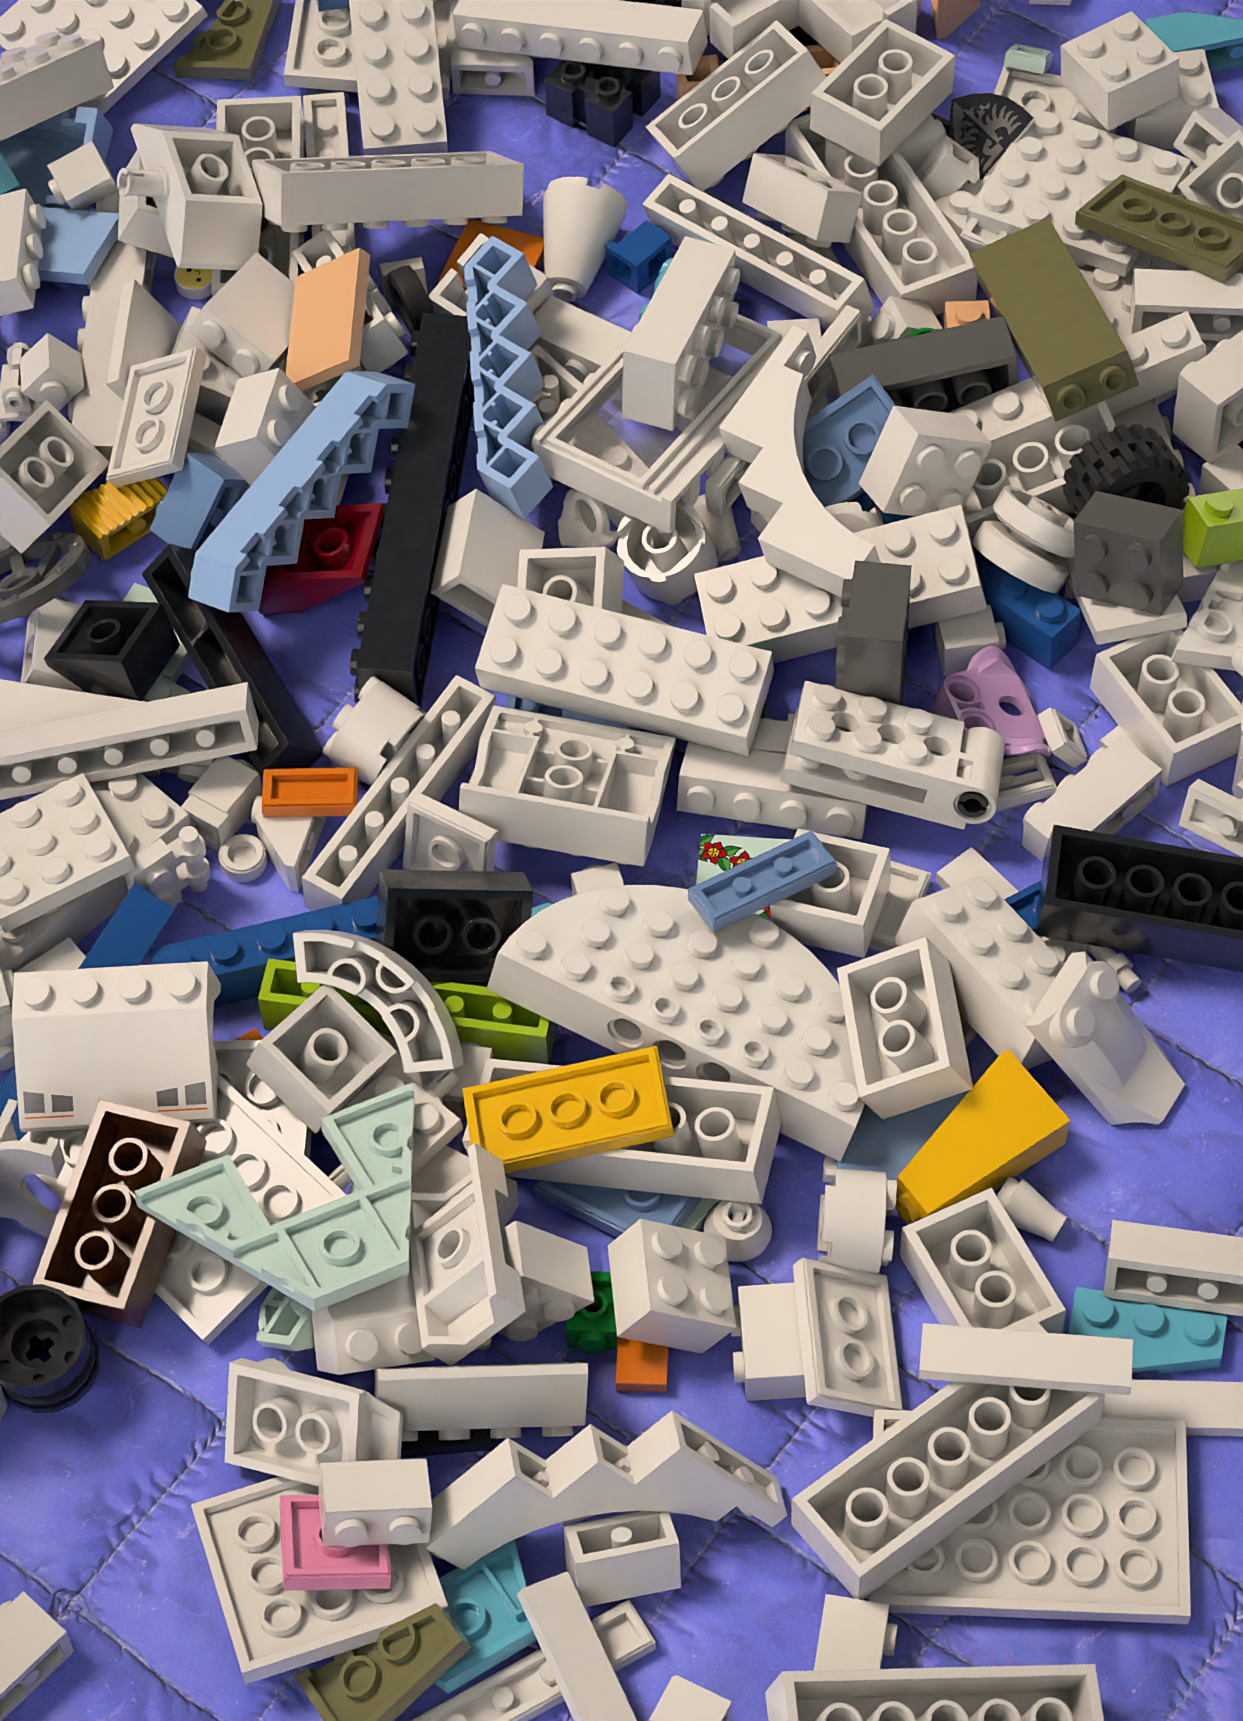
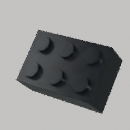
M380 869L375 942L399 954L411 963L429 982H489L497 953L508 938L524 922L531 918L533 889L524 872Z

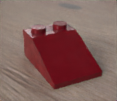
M383 504L337 505L334 518L304 519L297 564L266 566L259 613H300L364 583L385 511Z

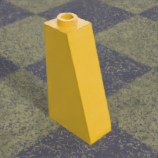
M1009 1049L997 1057L976 1082L973 1089L966 1094L897 1176L895 1208L907 1224L914 1223L989 1188L995 1191L1004 1185L1009 1176L1012 1178L1016 1177L1066 1144L1071 1120Z

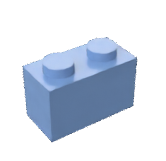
M186 452L182 471L174 472V478L165 497L157 505L156 516L149 530L168 544L197 551L240 500L248 482L233 467L213 453Z

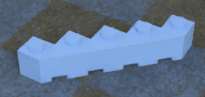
M491 236L464 266L465 282L468 289V301L466 302L468 331L471 335L472 350L470 351L471 381L474 385L475 402H473L474 427L478 440V454H476L477 470L491 498L525 519L553 488L540 457L534 453V449L531 447L535 431L544 422L536 405L530 401L543 388L545 382L532 353L527 351L540 337L541 332L528 303L524 300L536 288L537 282L524 253Z
M346 371L196 551L191 571L188 598L226 612L259 610L266 566L297 564L304 519L334 518L342 474L371 473L378 430L383 428H408L415 384L376 371Z

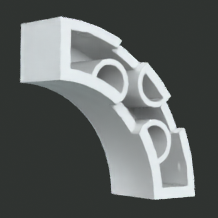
M304 930L293 933L298 983L312 982L334 986L353 995H358L371 1004L382 1015L383 1021L387 1024L395 1038L402 1057L404 1073L454 1069L464 1064L461 1044L447 1007L429 981L411 963L380 943L362 936L331 930Z

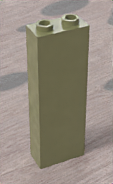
M1049 217L968 253L981 288L997 317L1004 316L1013 346L1055 422L1139 385L1127 349Z

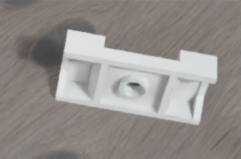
M476 1143L467 1148L471 1170L469 1175L444 1194L412 1192L410 1257L422 1350L451 1367L526 1311L520 1272L505 1264L497 1210V1207L508 1198L503 1160Z

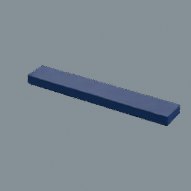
M134 883L78 969L138 966L175 908ZM15 1065L0 1087V1117L9 1099L18 1101ZM17 1104L11 1121L17 1140L20 1141L28 1132L20 1130Z

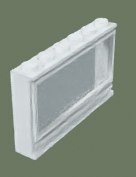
M739 314L733 328H726L724 331V340L719 355L717 357L711 356L704 384L702 386L696 385L693 403L688 415L681 414L673 431L622 418L623 351L638 325L637 323L629 338L619 348L615 347L609 353L606 362L595 373H590L586 377L582 387L570 399L567 398L561 403L557 413L546 425H540L535 431L531 447L534 449V453L540 457L548 476L671 534L675 529L676 502L682 497L683 502L693 506L700 494V476L706 469L707 476H711L724 460V449L726 446L719 426L785 337L780 332Z

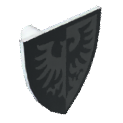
M973 93L952 99L949 118L950 138L979 158L980 180H983L985 176L990 175L1010 144L1017 142L1036 119L1022 106L1008 97L993 93Z

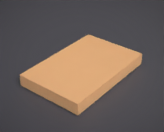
M361 248L355 249L296 277L285 374L301 392L360 366L370 254Z

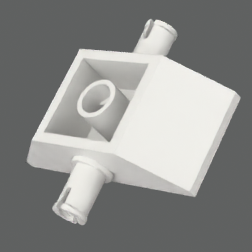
M134 123L131 127V132L144 170L122 168L117 176V189H120L119 194L125 197H153L177 268L240 270L256 252H259L263 204L239 135L211 128Z

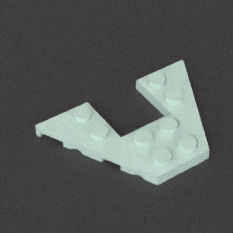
M412 1083L321 1118L323 1134L358 1189L354 1193L270 1226L228 1154L136 1190V1204L140 1209L314 1312L409 1274L414 1085Z

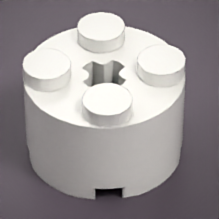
M682 499L676 502L675 529L671 534L628 514L624 516L619 524L617 554L624 560V568L635 586L644 595L652 599L663 601L669 605L680 603L684 598L698 591L694 574L715 569L718 565L716 548L707 528L695 508L683 502Z
M374 676L366 682L358 696L360 701L356 706L352 707L347 704L339 712L332 724V727L337 731L331 736L323 749L324 754L343 768L358 767L359 779L370 786L373 785L427 714L419 706Z
M824 1168L822 1181L832 1182V1185H825V1195L821 1194L817 1251H825L827 1256H820L818 1261L857 1271L879 1273L881 1266H888V1262L892 1261L894 1231L885 1230V1217L891 1216V1212L895 1210L897 1181L886 1180V1172Z

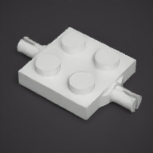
M391 1064L343 1109L412 1083L415 1096L413 1177L463 1130L461 1119L442 1105L440 1101L456 1084L460 1083V1080L453 1071L447 1069L440 1072L428 1085H423L413 1081ZM342 1164L328 1176L341 1190L352 1182Z

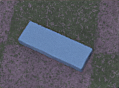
M811 830L689 888L688 900L714 933L836 874L837 862Z

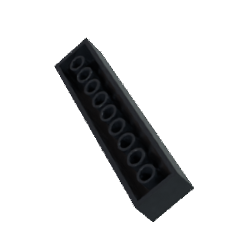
M423 313L420 330L412 331L410 352L411 357H414L413 364H406L404 381L415 384L408 428H401L400 433L394 432L392 436L391 458L395 459L394 468L387 467L384 482L385 494H389L387 503H382L385 507L379 529L382 530L381 538L376 540L371 558V564L375 566L374 575H367L364 585V600L368 602L367 612L360 611L358 616L357 637L361 639L360 649H352L350 659L351 676H356L354 686L355 703L360 701L358 696L366 682L374 676L420 708L422 707L440 605V598L431 593L447 509L459 497L473 417V402H475L470 366V351H472L471 335L468 331L467 316Z

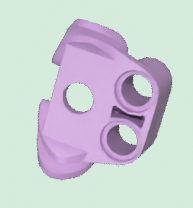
M994 644L984 647L972 657L967 670L953 673L945 678L928 713L965 722L963 732L974 727H985L996 731L1005 743L1004 756H1020L1037 752L1041 756H1051L1050 747L1048 746L1043 729L1031 705L1030 693L1017 675L1009 658L1000 647ZM1007 702L1013 704L1019 709L1021 715L1014 716L1006 713L1001 709L999 703Z

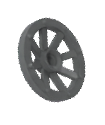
M56 532L39 536L22 554L13 545L0 552V575L10 569L13 572L0 582V624L18 617L30 616L33 610L59 596L83 575L90 564L91 554L80 535L70 532ZM60 554H66V555L56 564V562H57V560H58ZM42 557L37 568H27L26 562Z

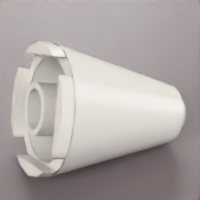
M562 177L552 180L543 195L544 274L549 277L553 296L564 302H573L586 295L606 256L605 245L610 240L614 241L626 217L627 201L621 193L604 183L601 184L600 189L587 186L588 178Z

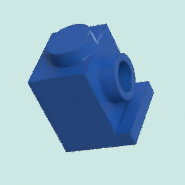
M645 220L634 231L627 232L618 244L610 240L605 245L606 273L636 294H639L657 279L663 264L672 258L671 236L662 227L653 225Z

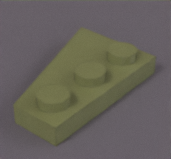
M225 0L215 12L217 20L207 32L200 31L194 38V48L186 58L180 56L173 64L176 78L253 81L281 0Z
M434 1603L380 1632L377 1642L334 1655L335 1660L316 1670L308 1667L293 1676L323 1721H394L468 1652L472 1645L447 1610Z

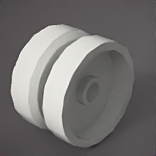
M1004 486L993 504V509L1002 522H983L972 540L973 546L995 565L1020 580L1047 592H1059L1070 574L1065 561L1061 557L1075 558L1074 520L1032 494L1015 487Z

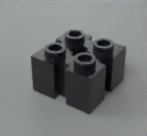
M562 60L544 80L547 116L572 128L581 122L587 125V135L613 148L633 128V113L643 117L661 97L660 71Z

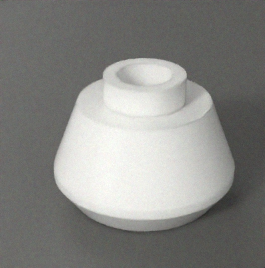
M722 1200L706 1217L704 1233L725 1237L728 1261L743 1262L759 1256L767 1248L772 1236V1225L768 1214L758 1204Z

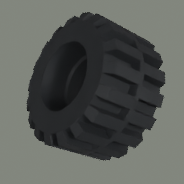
M1132 424L1128 429L1125 425L1115 426L1114 430L1109 433L1106 430L1098 433V438L1092 442L1088 440L1081 446L1083 450L1079 454L1073 455L1069 461L1072 467L1064 472L1063 479L1066 483L1062 486L1063 494L1076 516L1079 515L1096 491L1176 508L1182 511L1186 505L1184 498L1189 496L1190 487L1187 484L1189 478L1182 465L1161 435L1159 436L1152 428L1144 429L1139 424Z

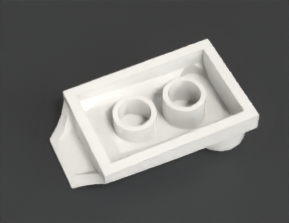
M1086 952L1071 953L1025 1027L1110 1125L1134 1122L1160 1124L1184 1088V1081L1172 1066L1163 1049L1120 995L1118 975L1114 968L1107 962L1093 961Z
M240 1358L229 1363L224 1462L319 1486L320 1463L401 1460L403 1414L381 1402L367 1391L291 1371L283 1362L272 1358H266L258 1362Z

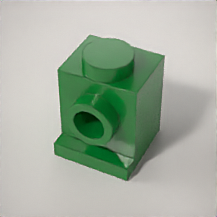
M590 1271L594 1302L575 1312L572 1318L566 1320L567 1348H577L581 1352L590 1354L601 1353L606 1349L617 1350L618 1337L611 1273Z

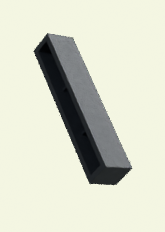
M169 543L145 569L142 576L157 602L163 604L173 629L209 690L248 682L259 721L257 750L246 753L257 772L263 776L264 769L311 768L324 754L323 748L241 612H226L188 598L196 550Z

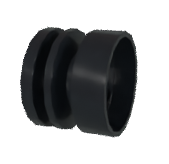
M45 1284L22 1285L0 1296V1386L3 1394L17 1407L34 1413L59 1412L76 1404L92 1388L99 1371V1347L77 1303L64 1291ZM46 1352L51 1358L43 1363L37 1356L40 1353Z

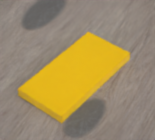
M657 1046L462 1088L470 1144L476 1143L503 1160L505 1174L675 1137Z

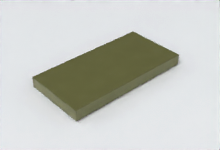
M1120 175L1076 211L1075 225L1225 283L1243 268L1242 219L1128 176Z

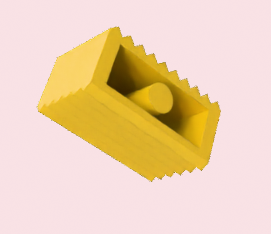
M157 477L117 488L107 481L106 484H101L98 489L82 493L75 503L73 502L70 505L69 509L74 530L103 561H107L151 532L149 529L156 516L157 505L165 497L168 488Z

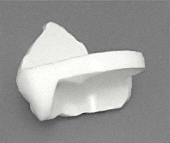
M575 489L567 492L563 502L564 509L557 523L561 545L571 548H611L618 540L619 535L618 531L610 530L609 517L603 502Z

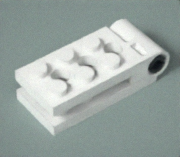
M805 680L799 706L796 709L792 722L780 782L964 830L966 823L980 824L986 822L996 812L1005 743L996 731L989 728L974 727L963 732L965 723L963 721Z

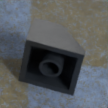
M85 600L46 654L44 660L47 666L87 693L142 701L179 648L180 643L162 603Z

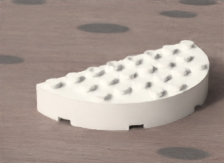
M658 885L605 887L571 896L541 910L524 922L508 938L497 953L487 990L618 1054L657 1046L663 1076L774 1087L782 1118L779 1132L841 1162L865 1102L859 1098L840 985L811 951L773 922L753 913L713 933L689 902L687 889Z

